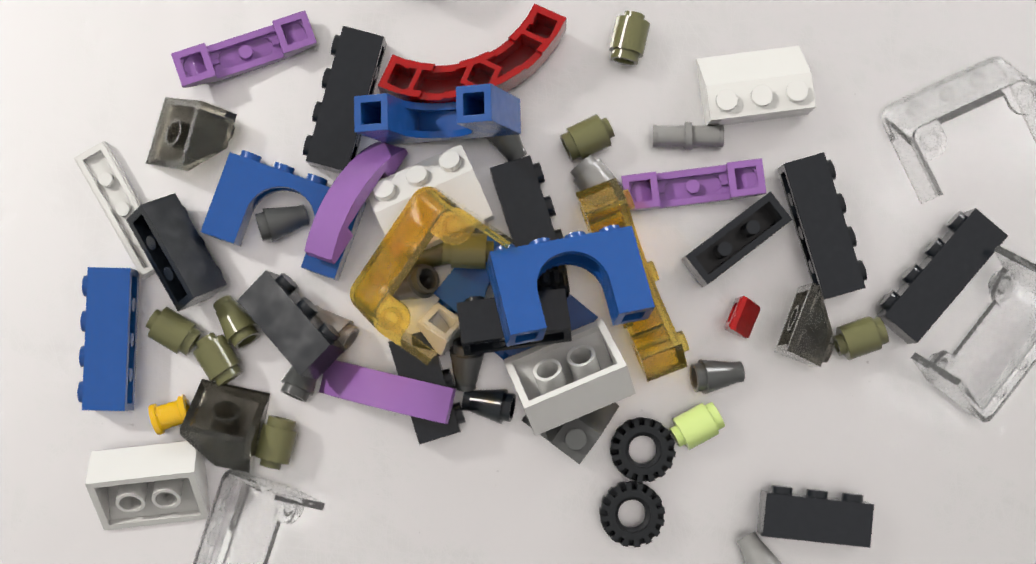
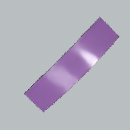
M306 11L273 20V25L209 46L202 43L171 53L182 87H193L242 75L277 63L317 45Z
M378 141L365 148L348 163L331 185L315 215L304 250L308 256L332 264L336 263L353 237L348 226L380 178L388 177L397 171L408 154L405 148Z
M762 158L663 173L648 172L621 176L625 211L690 206L766 194Z
M335 360L323 373L319 392L400 414L448 424L456 389Z

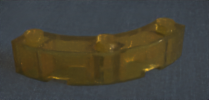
M616 178L576 192L588 232H599L600 229L609 225H619L620 228L632 226L655 308L648 319L622 325L629 332L633 351L647 382L688 367L684 352L689 351V346L683 331L676 332L656 287L655 281L659 280V276L652 260L646 261L630 213V210L635 209V205L629 190H622Z

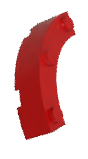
M534 3L528 16L512 35L508 37L505 43L491 52L488 51L474 58L460 61L459 64L436 66L435 64L411 61L392 55L379 81V91L381 94L388 93L402 100L417 103L456 102L457 86L491 83L508 92L535 73L549 58L566 31L567 18Z

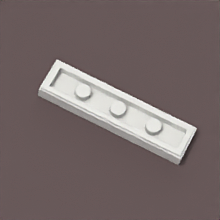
M102 141L74 157V160L142 279H146L156 272L126 221L142 203L106 141Z

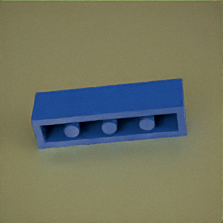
M88 267L87 275L82 280L83 296H86V311H82L80 325L81 330L85 332V343L79 351V364L83 367V381H80L78 385V401L82 403V410L133 411L139 273L132 268Z

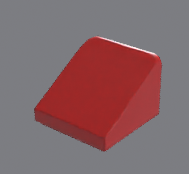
M745 296L736 298L725 323V330L743 338H749L760 312L759 305Z

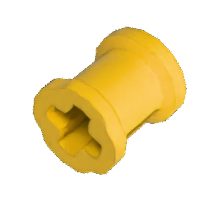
M185 394L178 396L176 401L160 406L155 403L148 407L151 424L157 435L164 434L166 429L185 423L189 426L194 424L193 411Z

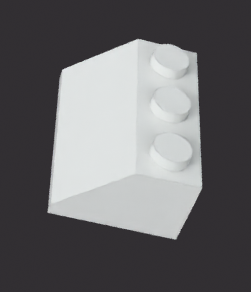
M800 46L696 59L705 126L731 125L808 115L816 108L812 73Z
M461 144L379 180L368 196L397 263L442 243L444 235L452 236L453 232L465 233L495 219Z
M602 318L571 331L572 341L535 346L503 360L535 436L636 394L627 364Z
M198 440L91 452L85 486L104 530L210 519L206 465Z

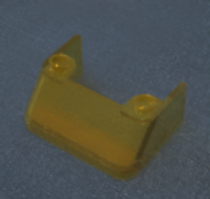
M422 187L413 194L350 290V298L353 305L382 335L426 365L435 358L437 352L406 331L411 322V314L408 307L395 298L394 294L435 235L447 244L458 245L467 241L477 228L506 249L514 242L513 239L436 187Z

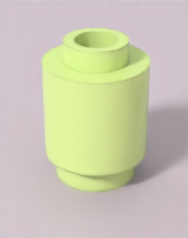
M710 402L706 405L701 403L673 418L674 426L669 429L679 447L685 445L688 450H691L718 435V430L724 428L725 424L715 405Z

